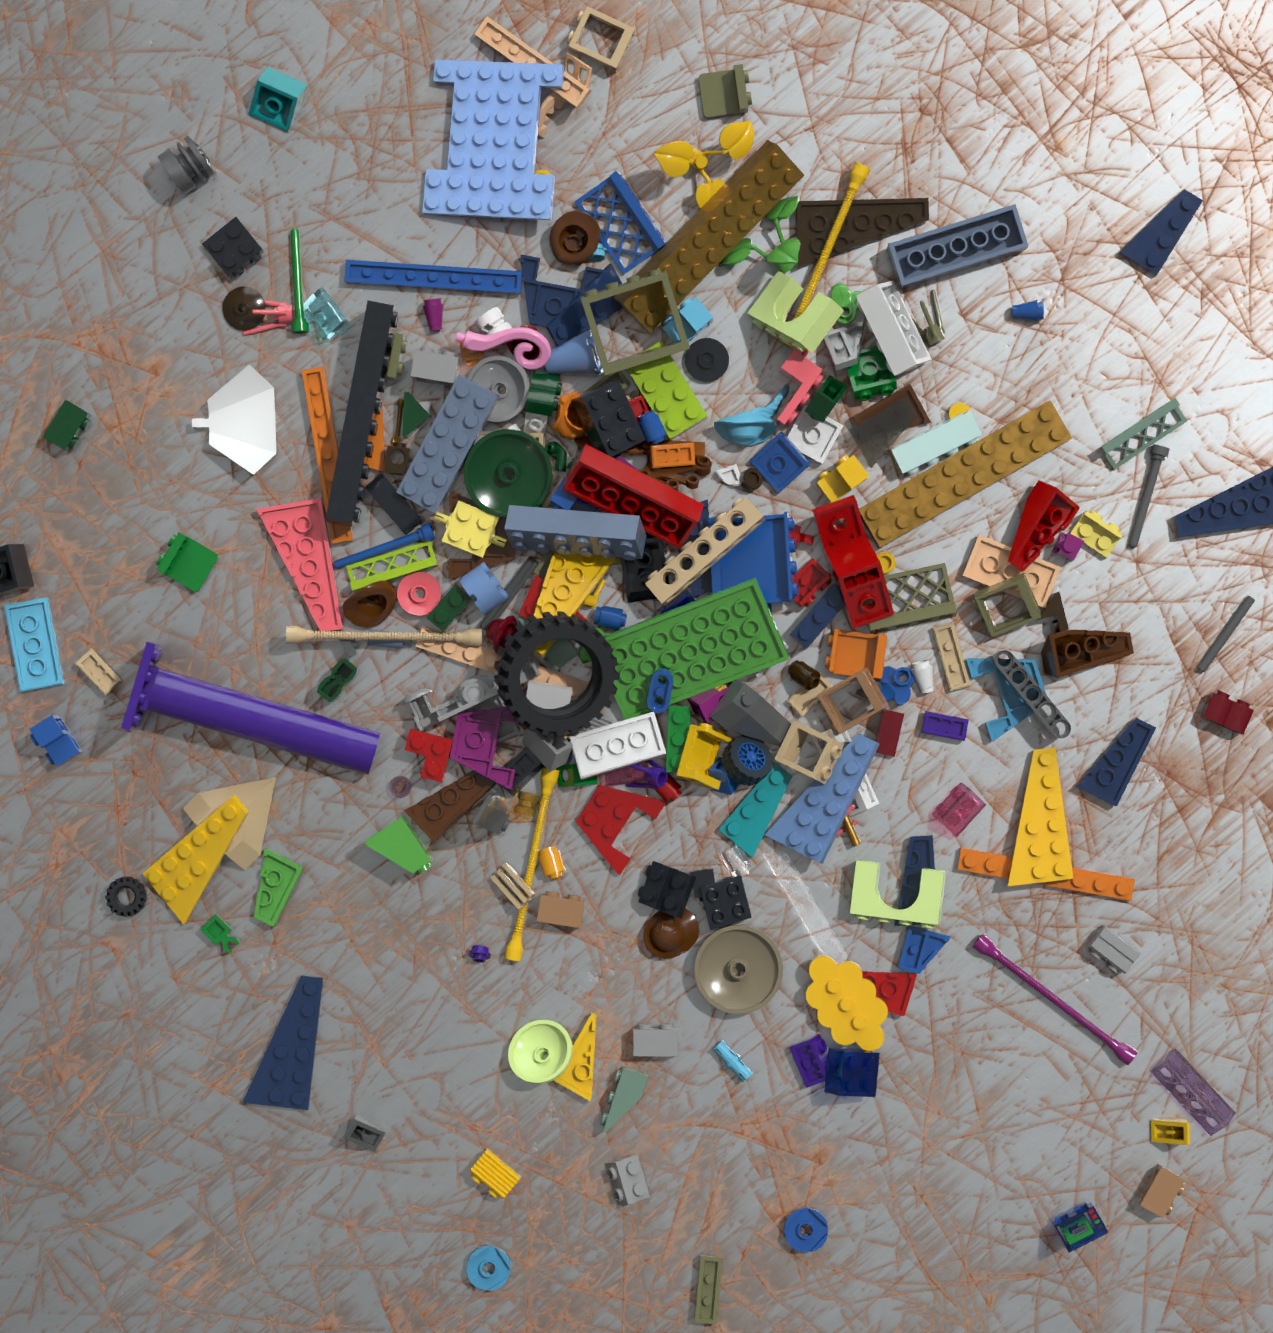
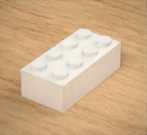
M894 280L877 284L856 295L858 308L865 314L868 320L867 326L874 333L877 339V347L884 353L887 360L886 365L894 376L911 371L932 360Z

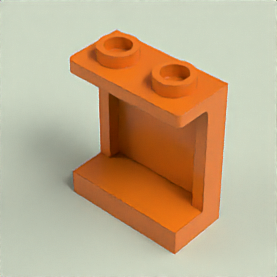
M835 628L834 633L829 634L828 646H832L831 655L826 657L825 668H829V674L852 676L860 670L868 668L874 679L882 680L888 636Z

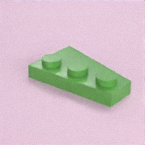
M264 848L263 868H261L260 874L261 882L257 894L254 917L272 927H276L304 871V867Z

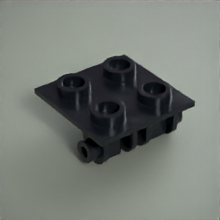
M741 875L735 877L728 876L723 878L722 881L699 887L710 930L752 918Z

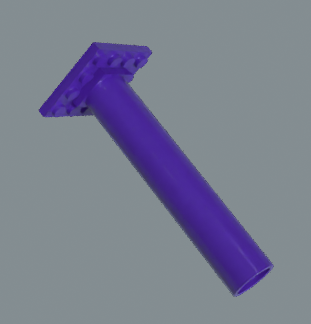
M146 642L121 726L122 729L130 731L140 726L143 713L140 710L150 711L365 775L369 774L380 737L379 732L154 666V662H159L162 649H159L160 644Z

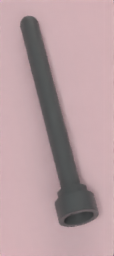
M1156 444L1152 446L1151 458H1153V462L1129 541L1131 548H1136L1138 545L1162 461L1165 460V457H1168L1170 448Z

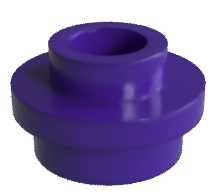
M474 945L471 951H469V957L473 958L474 962L484 963L491 957L489 948L486 946Z

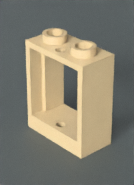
M587 6L585 12L581 10L577 17L576 23H578L576 31L572 30L568 36L569 50L617 72L635 34V28ZM590 16L623 31L611 59L577 44Z
M793 720L774 760L826 784L832 775V769L837 759L842 754L845 744ZM808 733L827 742L813 772L794 763Z

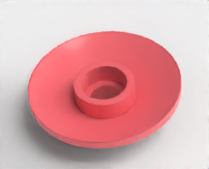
M420 571L413 572L401 580L397 589V598L399 604L406 612L422 616L431 613L441 600V588L438 581L432 575ZM417 590H422L424 592V596L422 598L416 597Z

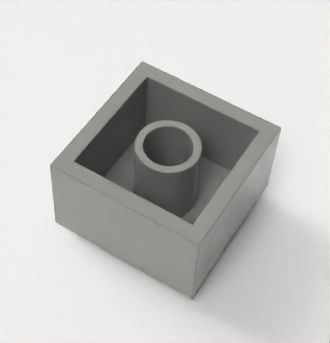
M421 347L420 351H414L410 376L413 381L452 387L459 375L461 361L454 352L442 351V354H437L434 352V349Z

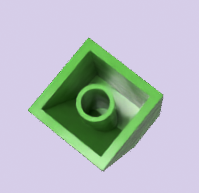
M405 816L400 817L365 841L368 847L412 874L416 871L421 874L432 866L429 862L434 860Z

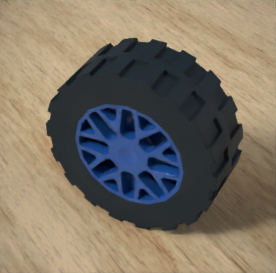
M740 735L724 749L725 751L722 754V763L729 777H732L735 782H739L744 786L758 784L772 770V753H770L768 746L758 739Z

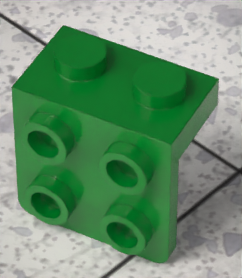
M180 532L177 535L173 534L167 544L169 546L167 553H162L156 563L158 565L157 571L192 591L198 592L219 556L217 553Z

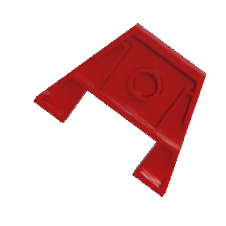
M599 784L576 820V823L616 873L620 875L631 858L612 846L618 834L636 807L656 819L666 802Z

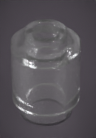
M737 844L722 852L724 857L722 860L732 877L739 875L743 877L750 873L749 868L752 866L742 848L739 849Z

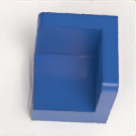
M718 757L708 769L710 777L721 781L719 790H712L731 795L741 783H737L732 777H729L722 763L723 758Z

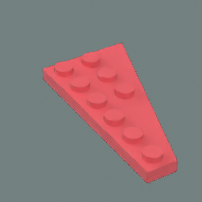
M322 498L256 509L319 630L326 632L343 629Z

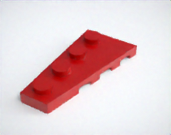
M862 971V978L871 980L874 983L876 997L881 998L886 1003L888 1012L905 1016L917 974Z

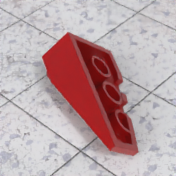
M1038 480L1027 498L1008 562L1020 572H1024L1040 555L1041 549L1046 544H1051L1055 540L1054 536L1060 530L1064 531L1070 525L1080 507L1057 487Z

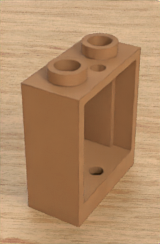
M868 668L860 670L817 695L820 699L818 703L821 709L827 712L830 717L831 727L838 731L839 734L889 706ZM858 680L873 709L846 724L831 694Z

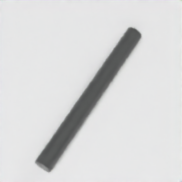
M1247 596L1197 667L1203 672L1207 670L1253 605L1255 599Z

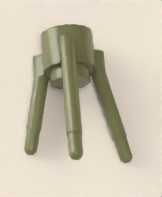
M931 290L937 324H933L923 300L920 301V305L929 327L924 329L926 333L923 332L912 318L923 342L927 341L929 346L945 339L943 334L945 330L942 325L935 290Z

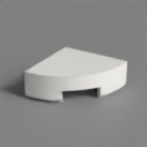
M737 464L715 471L719 479L730 486H741Z

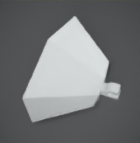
M249 364L207 400L209 418H193L192 428H209V445L255 475L277 454L274 387Z

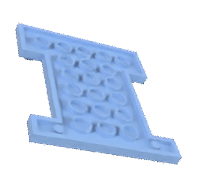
M435 60L433 81L435 83L454 84L447 170L426 169L422 213L552 220L555 176L534 174L541 88H563L564 65Z

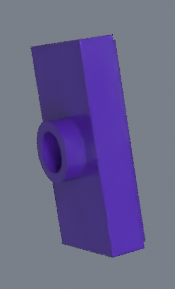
M925 711L921 733L965 741L969 719Z

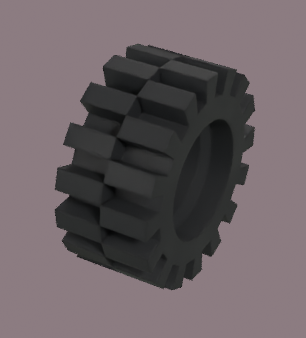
M128 876L115 879V881L110 883L109 888L106 890L107 895H105V899H107V907H110L112 913L128 917L139 913L144 908V904L147 901V890L144 889V884L139 882L140 880ZM123 888H129L134 892L135 898L130 905H123L118 899V893Z

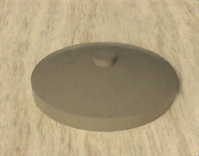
M730 925L713 932L702 943L695 958L694 975L698 989L712 1006L727 1013L746 1014L762 1008L775 996L782 981L783 964L779 950L765 933L746 925Z

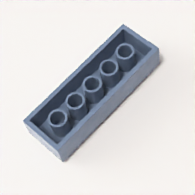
M1016 204L889 243L887 250L899 288L902 289L1024 251L1028 248V242Z
M458 375L396 493L433 513L439 512L500 395L464 375Z
M509 505L505 524V531L512 547L519 551L529 549L541 553L552 551L563 555L576 553L585 557L599 555L608 559L622 557L626 560L642 559L646 540V533L641 518L635 515Z

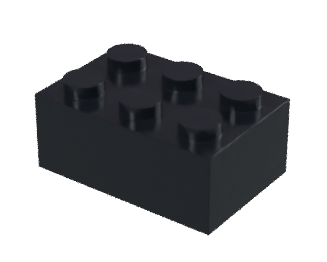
M619 379L606 382L572 399L593 448L613 457L646 440Z

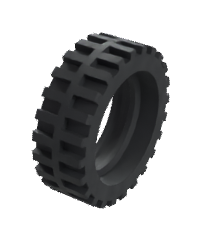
M557 611V616H553L550 612H543V618L537 619L533 615L528 618L530 623L525 626L519 623L515 626L518 631L513 636L508 633L505 637L508 643L505 648L499 647L498 654L501 658L500 661H495L494 668L498 672V675H494V682L499 688L497 692L503 700V704L520 724L523 723L527 729L532 732L536 729L544 736H548L549 732H553L556 737H563V731H569L573 735L578 733V727L584 726L585 729L591 727L590 721L596 717L599 720L603 716L600 711L604 706L607 708L611 706L612 702L609 700L611 694L616 695L618 689L614 685V680H619V672L615 669L618 661L612 654L614 650L611 645L587 620L583 621L575 614H572L570 617L561 611ZM561 638L573 640L583 646L591 658L593 669L586 689L576 700L560 708L544 709L534 705L527 699L520 684V674L526 659L537 647L548 641Z

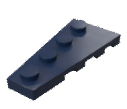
M1184 189L1119 254L1154 276H1157L1203 200Z

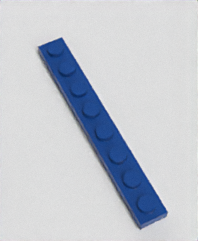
M346 260L345 283L521 294L522 271Z

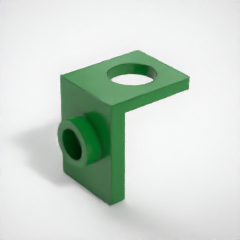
M566 764L557 768L559 770L558 787L598 784L597 775L581 780L577 764ZM564 770L568 772V780L566 782L563 779Z

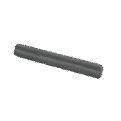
M529 557L506 587L505 591L509 598L487 613L479 626L483 630H487L491 621L499 619L539 563L533 557Z

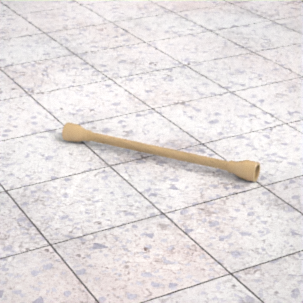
M286 626V644H298L306 640L312 641L314 638L315 640H322V638L325 640L326 638V640H454L469 646H481L482 629L470 628L454 634L443 632V634L442 632L440 634L439 632L379 633L373 631L372 633L370 631L369 633L368 631L366 633L363 631L362 633V631L314 632L298 626Z

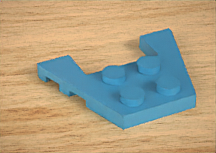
M965 659L971 678L994 672L1007 716L985 722L991 741H995L1033 714L994 667L992 659ZM998 659V663L1004 667L1009 663V659ZM1017 659L1046 694L1036 660ZM1015 671L1012 674V680L1017 684L1021 683L1023 680L1022 673ZM1029 688L1026 692V697L1031 701L1035 700L1037 697L1036 690Z

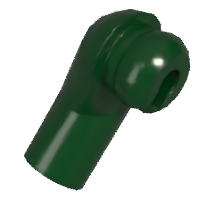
M548 442L545 445V449L556 460L555 471L566 472L567 451L558 442Z

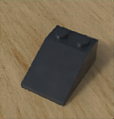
M645 532L646 540L642 559L626 560L620 557L628 603L657 599L645 583L649 581L647 578L651 573L656 570L659 572L665 567V548L662 540ZM668 575L665 578L666 584H670Z
M24 544L1 546L0 596L34 587Z

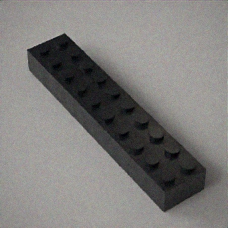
M367 300L325 518L328 523L355 528V523L360 522L362 510L358 507L359 502L364 501L366 492L363 481L364 479L368 480L370 467L367 464V460L372 458L374 445L371 440L372 436L377 435L378 423L375 419L376 414L380 415L382 409V402L379 398L380 393H384L387 380H385L384 372L388 371L390 356L388 351L389 349L392 350L394 340L392 330L397 328L399 315L394 305Z

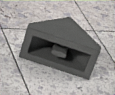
M356 1115L343 1138L375 1152L386 1132Z

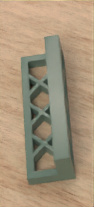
M1176 398L1099 448L1113 470L1187 422V419L1178 407L1180 404ZM1174 410L1180 421L1174 425L1166 424V414ZM1162 417V422H1156ZM1151 424L1161 426L1159 435L1156 437L1146 435L1148 426ZM1164 426L1170 427L1163 432ZM1144 429L1143 435L1137 434ZM1133 436L1142 438L1141 447L1138 449L1128 448L1129 440ZM1145 439H1151L1145 444ZM1126 441L1125 447L1119 446ZM1115 448L1124 450L1123 459L1115 464L1109 452ZM1127 451H1132L1131 454H1129L1128 456H1126V455H1127Z

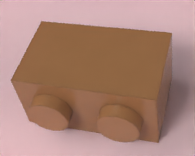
M546 891L545 895L541 894L537 922L581 928L585 901L581 900V896L568 894L567 898L559 897L558 892Z
M1158 1164L1137 1203L1159 1217L1164 1218L1165 1215L1171 1213L1174 1207L1172 1202L1176 1195L1180 1196L1183 1192L1185 1179Z

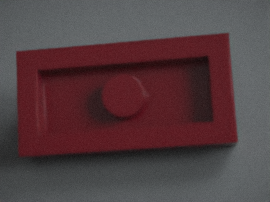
M887 709L882 710L875 742L879 743L876 753L895 757L904 713Z

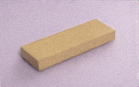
M954 622L932 628L950 692L972 686Z

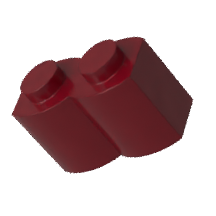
M1219 690L1217 693H1210L1200 717L1244 735L1254 711L1249 708L1250 704L1240 699L1234 702L1229 699V694Z

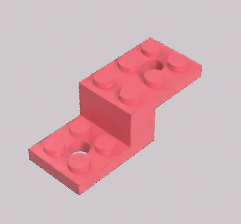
M794 348L779 371L782 375L800 386L776 421L777 425L782 428L785 424L791 425L798 414L795 412L797 407L803 408L810 397V394H808L811 388L815 390L823 378L820 375L823 369L805 358L809 353L805 349L801 352Z

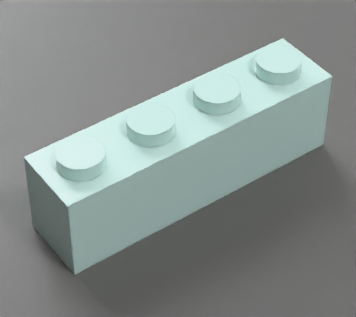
M967 410L889 448V451L899 472L910 475L918 471V466L924 463L930 465L939 460L938 456L944 453L948 456L959 450L958 447L966 444V446L979 441L977 437L981 436L982 433L972 412Z

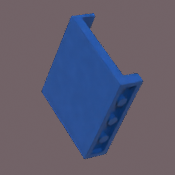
M788 512L763 516L766 520L711 567L712 594L756 577L767 604L795 602V596H798V584L794 583V574H797V563L793 561L792 553L796 552L795 539H791V531L795 528L794 518L790 517ZM717 517L708 518L709 528L716 523L715 519ZM743 517L733 519L734 526H740L743 523ZM725 530L717 532L716 540L722 541L726 538Z

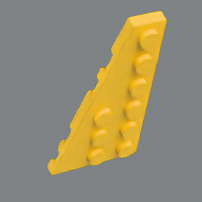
M554 552L540 597L538 598L534 616L537 619L543 618V612H550L553 616H557V611L565 612L570 617L572 614H576L618 557L608 559L599 555L585 557L576 553L563 555ZM556 639L540 645L533 652L543 658Z
M1056 747L1036 749L1032 751L1007 887L1074 879Z

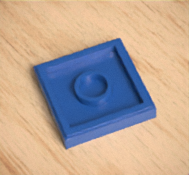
M782 431L749 461L778 494L811 465Z

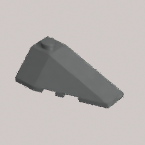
M734 680L709 716L726 730L779 747L791 726V723L747 684Z
M496 783L494 789L487 796L472 821L473 824L497 834L501 830L505 832L511 822L508 819L510 813L504 790L500 784Z

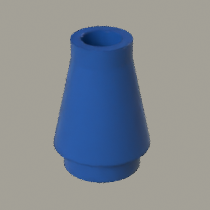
M1034 300L1019 305H1012L1013 318L1038 322L1040 319H1044V302Z

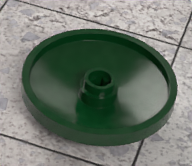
M516 429L496 430L483 436L471 448L464 466L465 486L471 499L485 512L502 518H507L509 505L538 507L546 498L552 483V464L546 449L532 435Z

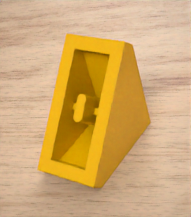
M1185 1119L1151 1120V1142L1190 1145V1122Z

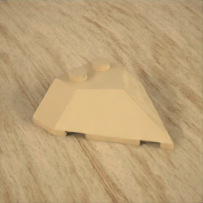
M277 777L199 792L183 809L198 826L228 799L236 795L249 813L225 854L242 869L246 870L262 853V845Z

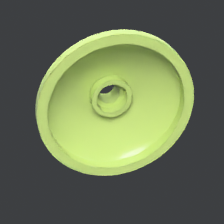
M536 1020L524 1025L517 1031L509 1045L508 1060L511 1069L520 1079L531 1084H544L553 1081L567 1069L573 1054L571 1037L560 1024L554 1021ZM548 1054V1057L545 1060H542V1057Z

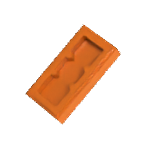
M693 442L649 446L651 468L695 465Z

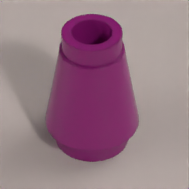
M442 299L424 300L423 310L429 331L443 329L444 303H442Z

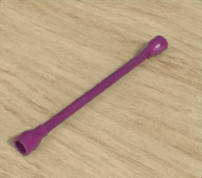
M983 933L977 938L972 946L976 951L994 960H998L1007 969L1009 968L1011 972L1016 973V976L1018 975L1020 979L1025 980L1027 984L1032 988L1034 987L1036 991L1041 995L1043 994L1054 1005L1061 1008L1079 1024L1090 1030L1092 1034L1097 1035L1104 1043L1106 1042L1117 1058L1123 1063L1129 1065L1133 1061L1138 1051L1128 1044L1112 1039L1107 1033L1105 1034L1103 1030L1098 1026L1096 1027L1085 1016L1080 1015L1078 1011L1073 1007L1071 1008L1069 1004L1062 1001L1060 997L1053 994L1035 978L1033 979L1031 975L1026 974L1022 968L1017 967L1015 963L1000 953L1001 951L996 948L992 940Z

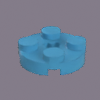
M495 1245L479 1247L470 1255L467 1262V1276L470 1282L475 1287L483 1290L493 1291L501 1288L507 1282L511 1272V1263L508 1255ZM486 1262L494 1264L493 1273L490 1274L488 1271H483Z

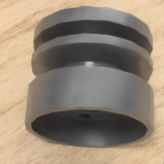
M188 135L184 137L189 146L188 148L184 149L180 142L176 143L180 151L178 155L168 148L157 156L184 195L196 187L192 179L193 176L196 175L203 182L206 180L201 173L203 169L206 170L210 177L215 174L209 158L199 144Z

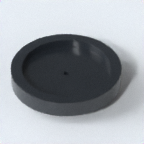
M699 339L692 343L690 349L686 352V369L698 381H716L725 374L728 368V352L725 346L715 339Z

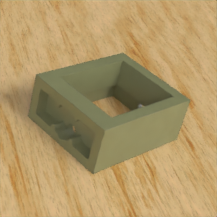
M1025 573L975 592L973 605L977 613L981 612L984 618L981 622L985 632L989 631L992 637L1041 618L1040 607ZM1018 585L1028 612L995 624L984 598Z

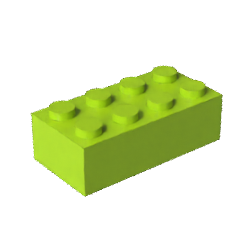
M660 341L647 350L663 346L664 344ZM671 355L626 369L640 394H643L650 410H654L656 414H659L669 441L707 419L708 415Z

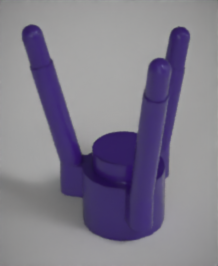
M652 759L646 762L653 767L644 768L637 764L630 765L629 767L643 772L644 778L648 783H626V787L657 790L658 787L665 785L668 774L666 768L658 765Z

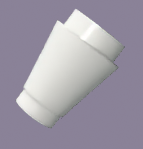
M920 660L912 663L913 668L911 671L920 692L923 694L934 691L933 667L929 660Z

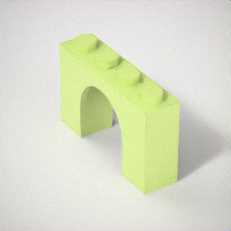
M778 271L747 314L754 319L752 323L761 330L765 327L769 334L774 337L779 335L778 337L789 345L792 342V345L799 351L803 352L805 349L813 354L844 310L831 298L818 292L798 318L785 322L789 308L800 295L803 288L793 278Z
M856 860L850 913L856 914L855 918L868 920L869 916L877 917V921L890 922L891 919L899 920V924L912 925V922H919L921 927L934 928V925L940 924L946 871L923 868L917 900L909 908L894 909L885 904L879 895L878 882L881 862Z

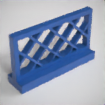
M615 171L609 175L610 177L574 202L581 211L594 214L596 221L598 215L609 217L607 230L600 229V233L606 232V238L601 233L600 240L622 273L626 274L662 249L667 242L621 173ZM609 183L614 189L613 199L601 197L603 187ZM617 195L619 196L621 201L616 200ZM588 198L597 199L595 212L587 211L582 202ZM600 200L612 202L610 215L598 213ZM615 203L625 205L627 208L625 218L613 215ZM629 213L632 215L634 219L628 218ZM613 218L624 220L622 233L610 231ZM628 221L638 224L637 236L625 234ZM641 231L646 237H641ZM610 233L622 235L619 248L609 245ZM625 236L637 238L635 251L623 249ZM640 239L648 240L653 249L647 253L638 252ZM622 252L633 253L632 263L625 268L620 261ZM637 254H638V255H643V256H641L640 258H638V259L636 260Z

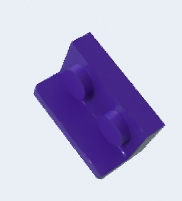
M820 1034L789 1047L806 1088L827 1081L836 1075L835 1064L830 1059L826 1042L821 1038Z

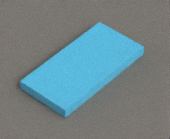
M49 598L4 605L20 692L65 684Z

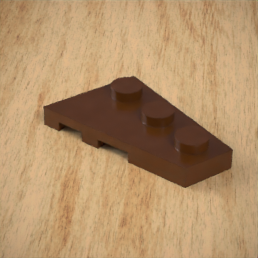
M911 384L904 386L852 416L862 436L932 423Z

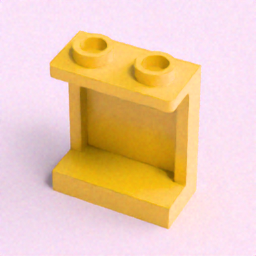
M700 723L699 726L690 724L676 776L701 787L719 790L721 781L710 777L708 769L716 761L720 743H731L732 739L725 736L724 731L712 729V725Z

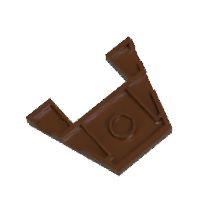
M455 493L449 494V513L454 512L458 500L481 509L470 498ZM499 517L495 528L496 536L507 539L505 547L503 548L491 543L483 559L472 555V559H449L448 579L466 575L482 562L491 567L515 559V548L512 547L505 531L507 518Z

